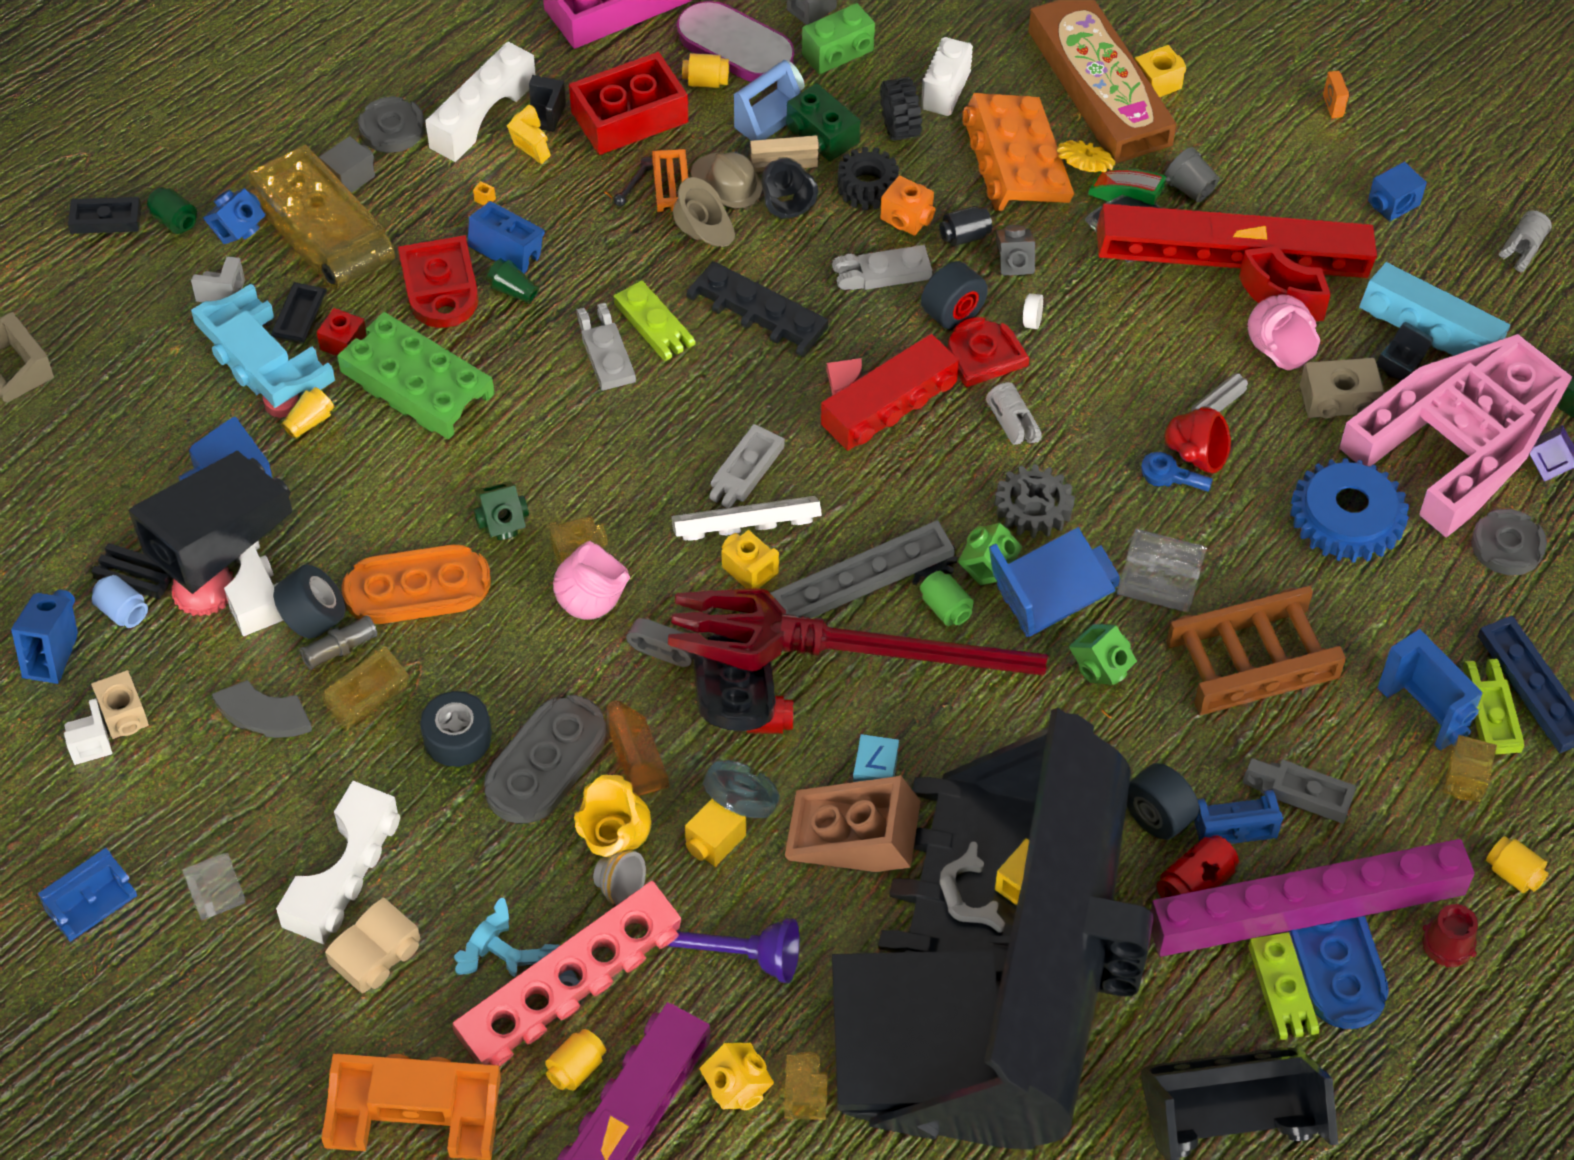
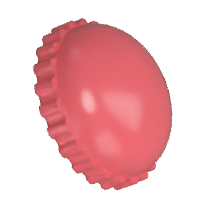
M225 567L194 594L190 593L173 579L172 598L175 605H178L180 610H184V613H191L192 616L211 615L213 612H219L220 609H224L225 605L228 604L224 588L234 579L233 573L229 571L228 567Z

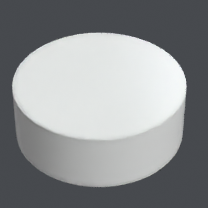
M1032 293L1027 295L1023 310V326L1025 328H1039L1043 311V295Z

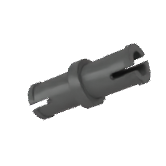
M365 615L341 629L335 627L328 631L327 636L305 647H301V657L305 665L312 670L338 655L344 657L350 653V649L372 638H376L378 634L377 629L371 618Z

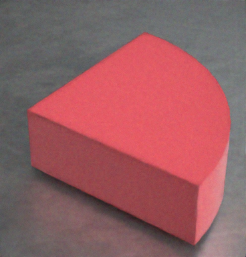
M861 358L827 363V374L832 395L861 378Z

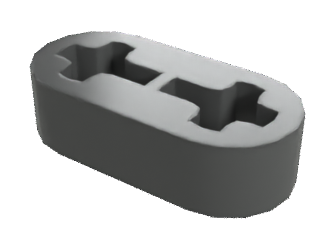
M638 618L634 621L627 634L626 639L633 648L663 661L687 667L691 665L694 659V653L667 644L669 634L684 633L648 619Z

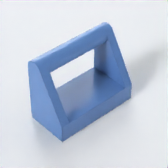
M786 60L781 61L734 94V128L751 141L765 140L786 125L787 101L801 93L792 68ZM777 81V89L751 107L749 99Z

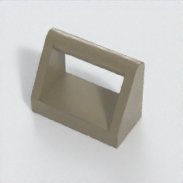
M13 312L0 318V350L11 345L26 364L8 383L0 374V397L4 402L12 401L54 378L46 353Z

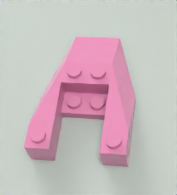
M1517 334L1419 367L1346 422L1339 449L1356 463L1358 460H1362L1363 465L1371 466L1427 423L1443 434L1470 457L1427 489L1419 515L1442 535L1448 537L1467 522L1528 458L1568 387L1572 376Z

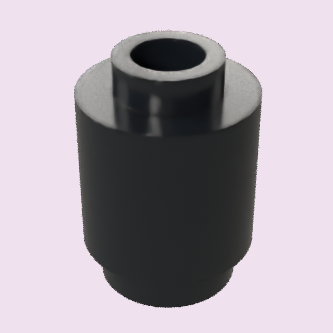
M971 206L944 214L943 222L939 223V230L942 239L945 242L948 241L952 247L984 239L986 234L992 232V220L985 207Z

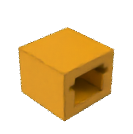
M480 181L473 189L474 201L481 205H485L489 201L494 202L496 199L495 188Z

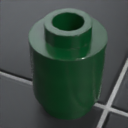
M160 187L150 194L147 200L150 214L175 234H182L193 228L196 223L197 209L189 201L171 188Z

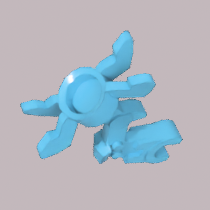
M500 898L494 906L495 913L488 916L472 934L469 942L466 944V951L459 950L455 954L454 959L458 962L455 973L461 975L476 972L479 955L482 957L491 951L506 962L508 972L513 977H516L517 966L534 965L560 945L545 944L541 949L517 950L499 939V933L509 930L508 907L505 899ZM572 970L565 971L559 976V980L566 986H575L580 982Z

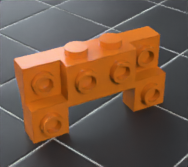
M333 1054L327 1107L321 1136L324 1148L366 1151L371 1120L450 1126L447 1146L450 1158L491 1160L497 1124L496 1108L501 1080L500 1068L498 1065L451 1062L443 1057L416 1060L401 1054H390L387 1057Z

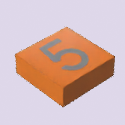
M1340 71L1328 72L1323 92L1331 118L1343 117L1349 97V92Z

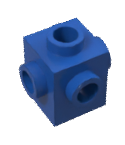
M245 188L235 192L228 189L214 200L217 206L208 212L203 219L222 243L227 244L239 240L241 237L245 240L253 235L260 228L257 223L266 214L260 208L261 204L257 197Z

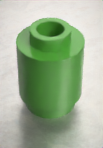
M936 571L929 575L921 584L920 592L923 594V601L945 625H960L971 616L974 601L951 575L944 574L942 571Z

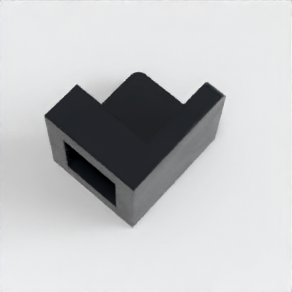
M532 75L529 82L530 105L536 109L541 123L539 129L554 132L566 105L564 81Z

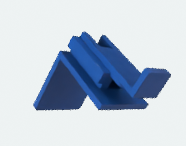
M1079 527L1009 564L996 543L989 546L993 575L998 582V589L1005 603L1010 605L1013 614L1018 618L1019 627L1023 630L1026 637L1042 631L1115 592V587L1120 585L1119 574L1103 547L1100 545L1091 549Z

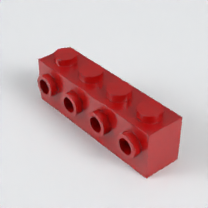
M931 333L821 402V425L847 451L858 444H865L883 428L895 425L905 414L913 409H920L930 398L941 391L946 392L951 389L957 382L959 359Z

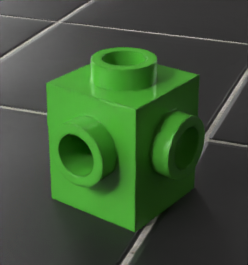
M1001 523L975 528L968 535L967 544L958 560V563L980 586L997 582L993 575L989 546L996 543L1008 564L1017 559L1023 547Z
M1092 624L1069 646L1079 664L1080 673L1090 683L1108 685L1119 683L1127 676V671L1137 662L1130 649L1131 646L1128 639L1121 634L1116 625Z

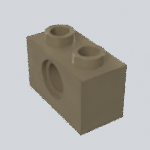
M1375 358L1307 362L1304 365L1300 381L1308 418H1331L1334 416L1358 414L1381 397L1384 392Z

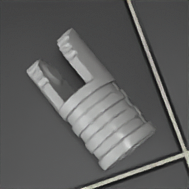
M1527 211L1500 251L1499 256L1505 259L1514 251L1522 254L1514 268L1520 273L1524 272L1552 228L1549 218L1539 211Z
M1013 383L999 384L987 394L986 401L1013 445L1021 444L1024 437L1029 443L1041 440V431Z

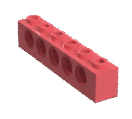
M653 880L454 1021V1034L476 1064L498 1065L500 1067L514 1055L511 1050L523 1041L527 1045L535 1042L547 1031L545 1026L557 1017L560 1020L568 1018L579 1009L581 1005L578 1002L588 994L592 993L594 997L601 994L613 984L614 981L611 979L623 969L627 973L636 969L646 960L644 954L656 945L659 949H662L673 942L679 935L677 930L680 928L681 917ZM630 924H640L646 929L647 934L642 938H631L626 934L625 928ZM599 947H607L613 951L615 956L608 962H599L593 957L592 952ZM572 970L577 972L582 979L575 986H566L559 980V976L565 971ZM541 994L547 998L549 1003L541 1010H533L525 1002L531 995ZM500 1018H508L513 1021L515 1028L510 1033L502 1035L496 1033L492 1025Z

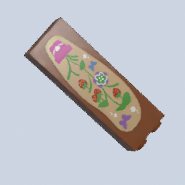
M1057 0L1031 8L1029 34L1102 148L1112 155L1115 164L1173 146L1176 121L1095 0Z

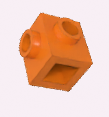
M899 175L881 197L880 219L899 230H904L915 236L923 225L928 226L935 215L936 208L933 207L934 191Z

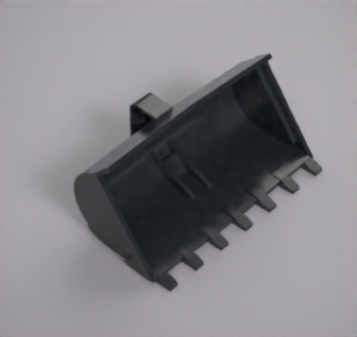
M1057 707L1051 710L1049 726L1043 730L943 774L942 779L915 777L912 790L917 797L937 801L931 830L925 828L916 829L914 849L926 852L921 880L893 878L889 897L915 903L910 932L881 930L878 949L891 953L994 951L998 999L984 1063L992 1067L999 1077L902 1109L842 1111V1114L869 1121L868 1127L933 1140L939 1135L1009 1149H1035V1146L1060 1140L1070 1131L1098 992L1125 997L1138 993L1148 955L1154 918L1153 913L1145 907L1114 901L1131 771L1128 762L1122 754L1093 733L1094 725L1078 714L1065 713ZM1027 838L1029 845L1018 904L1015 905L995 890L997 871ZM971 842L977 843V857L984 862V867L980 873L967 871L956 876L960 895L963 902L971 908H981L992 901H996L998 903L997 914L1005 922L1002 932H997L987 924L958 921L948 912V906L941 885H939L940 874L946 865L958 860L967 852Z

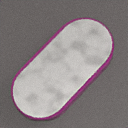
M715 1L699 2L686 8L678 18L679 39L686 49L695 54L721 55V58L729 59V72L746 81H754L783 60L790 61L793 64L794 47L784 34L724 3Z

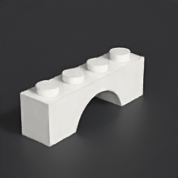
M507 41L425 120L429 148L456 162L476 142L481 122L494 103L503 97L517 102L529 90L530 79L532 75H536L534 55Z
M259 541L235 559L241 564L240 570L236 577L224 588L229 608L243 636L284 621L275 606L273 598L274 587L278 583L273 585L269 578L274 576L271 565L266 555L259 557L256 551L260 549Z
M352 781L334 811L338 830L348 841L343 856L333 867L325 872L312 876H295L276 908L282 928L321 944H325L331 932L336 933L340 928L344 918V909L350 899L355 900L358 897L365 873L369 867L373 868L377 864L383 842L387 836H392L395 833L400 821L394 796Z

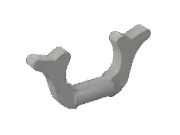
M971 842L967 852L958 860L946 865L940 874L939 885H941L948 906V912L958 921L983 923L991 926L997 932H1002L1005 922L997 914L998 903L996 901H992L981 908H971L963 902L960 895L956 876L967 871L980 873L984 867V862L977 857V843Z

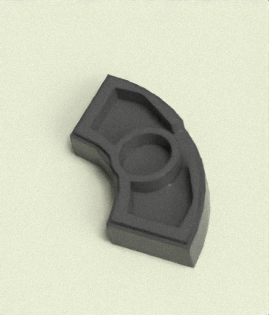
M248 680L212 694L214 703L222 715L242 730L246 728L254 732L263 733L265 737L273 738L293 737L312 731L311 723L297 695L284 698L269 697L255 690Z

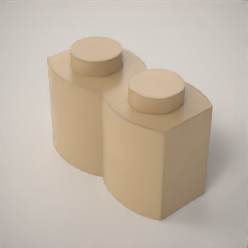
M382 898L373 904L358 919L355 925L339 935L325 953L328 963L363 994L370 988L376 989L381 986L388 978L391 966L400 960L406 961L411 958L419 947L418 942L421 938L418 927L387 899Z

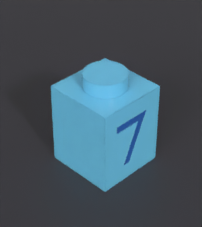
M861 734L853 782L895 777L899 740Z

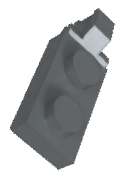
M1251 758L1243 779L1244 784L1259 790L1264 795V791L1273 790L1276 799L1343 824L1356 789L1353 784L1283 759L1281 764L1272 762L1267 764Z

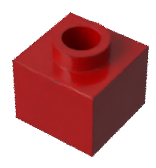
M336 308L332 309L316 332L320 350L335 356L341 353L355 338L363 340L367 336L364 318Z

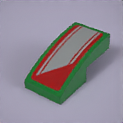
M1136 169L1100 171L1091 185L1088 195L1112 203L1127 196L1154 205L1165 186L1167 176Z

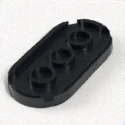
M718 634L708 637V640L745 643ZM694 654L697 706L700 715L707 722L727 730L747 731L760 728L772 720L775 713L776 697L771 662L757 671H747Z

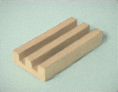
M817 136L750 141V159L754 166V172L764 171L771 161L777 160L779 157L792 158L800 163L803 168L818 167Z

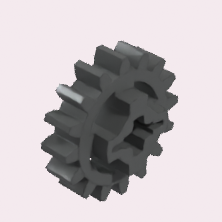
M1033 464L1032 471H1026L1023 466H1019L1018 475L1008 471L1005 481L998 482L994 506H997V517H1005L1004 526L1006 528L1013 525L1017 526V535H1021L1025 530L1030 531L1031 538H1036L1037 531H1042L1048 537L1051 534L1052 527L1061 531L1064 521H1070L1075 500V496L1071 495L1072 485H1063V474L1053 477L1051 475V467L1045 469L1044 472H1040L1037 464ZM1012 495L1015 497V499H1014V503H1015V504H1014V505H1013V503H1012V501H1011V496H1012ZM1054 498L1057 499V502H1058V506H1057V507L1054 505V503H1055V499H1054Z

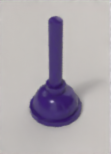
M786 918L783 922L769 925L762 931L760 936L751 935L750 939L677 931L678 937L668 945L669 947L748 955L749 959L758 960L761 969L767 974L777 977L779 982L790 983L798 963L800 934L797 921L792 918Z

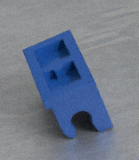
M489 201L469 216L467 245L494 261L500 258L505 261L511 260L523 273H526L528 271L530 255L536 261L540 257L542 237L545 234V230Z
M1264 791L1265 796L1257 800L1207 806L1205 799H1198L1200 809L1194 823L1199 841L1204 837H1211L1212 835H1219L1230 844L1277 838L1283 817L1274 791Z
M104 848L39 892L38 895L46 913L71 942L137 896V893L128 882L130 878L112 857L108 849Z

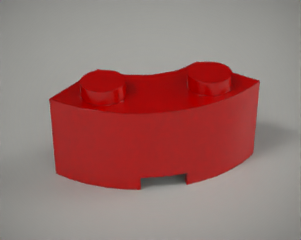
M1279 246L1244 251L1239 278L1245 290L1257 303L1271 296L1289 295L1303 302L1315 321H1324L1331 293L1321 267H1306L1296 264L1283 254Z

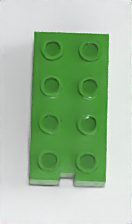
M383 312L366 328L367 336L363 340L355 338L337 355L340 372L362 385L363 390L378 399L380 397L383 398L395 410L405 416L407 414L410 415L422 427L432 433L435 431L448 440L454 435L453 424L461 417L463 409L472 399L482 397L483 400L487 401L494 395L492 377L386 312Z

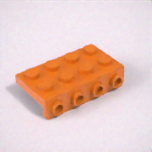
M973 93L968 106L963 110L962 122L970 136V145L972 150L975 151L979 163V172L983 175L987 186V196L991 199L994 210L1003 211L1009 200L1070 203L1074 196V191L1064 163L1059 157L1060 153L1057 152L1058 147L1040 97Z

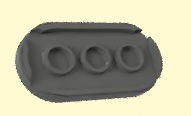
M566 695L567 698L557 700V697L547 700L536 709L492 763L485 775L486 801L490 809L498 817L512 823H532L545 818L558 806L605 744L607 737L606 723L600 708L594 702L582 696Z

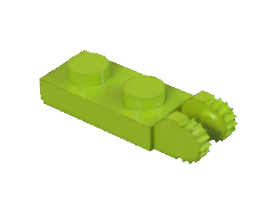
M1488 659L1486 664L1488 681L1482 682L1476 662L1465 661L1463 673L1483 692L1477 707L1479 712L1474 718L1483 754L1522 753L1524 739L1508 681L1504 680L1498 659Z

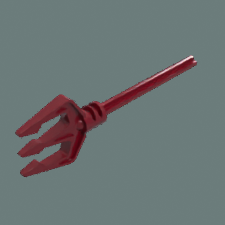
M762 588L676 593L675 604L700 612L672 614L671 623L697 633L669 634L667 643L670 646L747 671L761 669L780 656L782 651H797V653L801 654L808 652L811 655L819 656V653L825 649L1043 676L1046 674L1048 659L1047 654L831 628L824 623L822 618L810 619V617L806 616L800 618L796 615L786 614V610L772 594ZM713 607L746 612V614L709 615L703 613V611ZM711 632L745 643L706 640L699 633Z

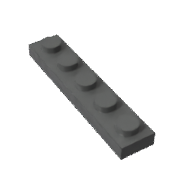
M936 520L775 590L771 594L786 610V614L796 615L800 618L806 616L811 619L953 557L954 547L941 524Z

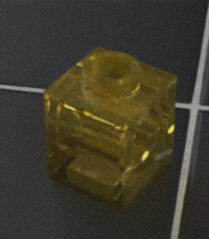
M1458 735L1450 756L1443 793L1454 795L1457 799L1481 803L1489 784L1497 745Z

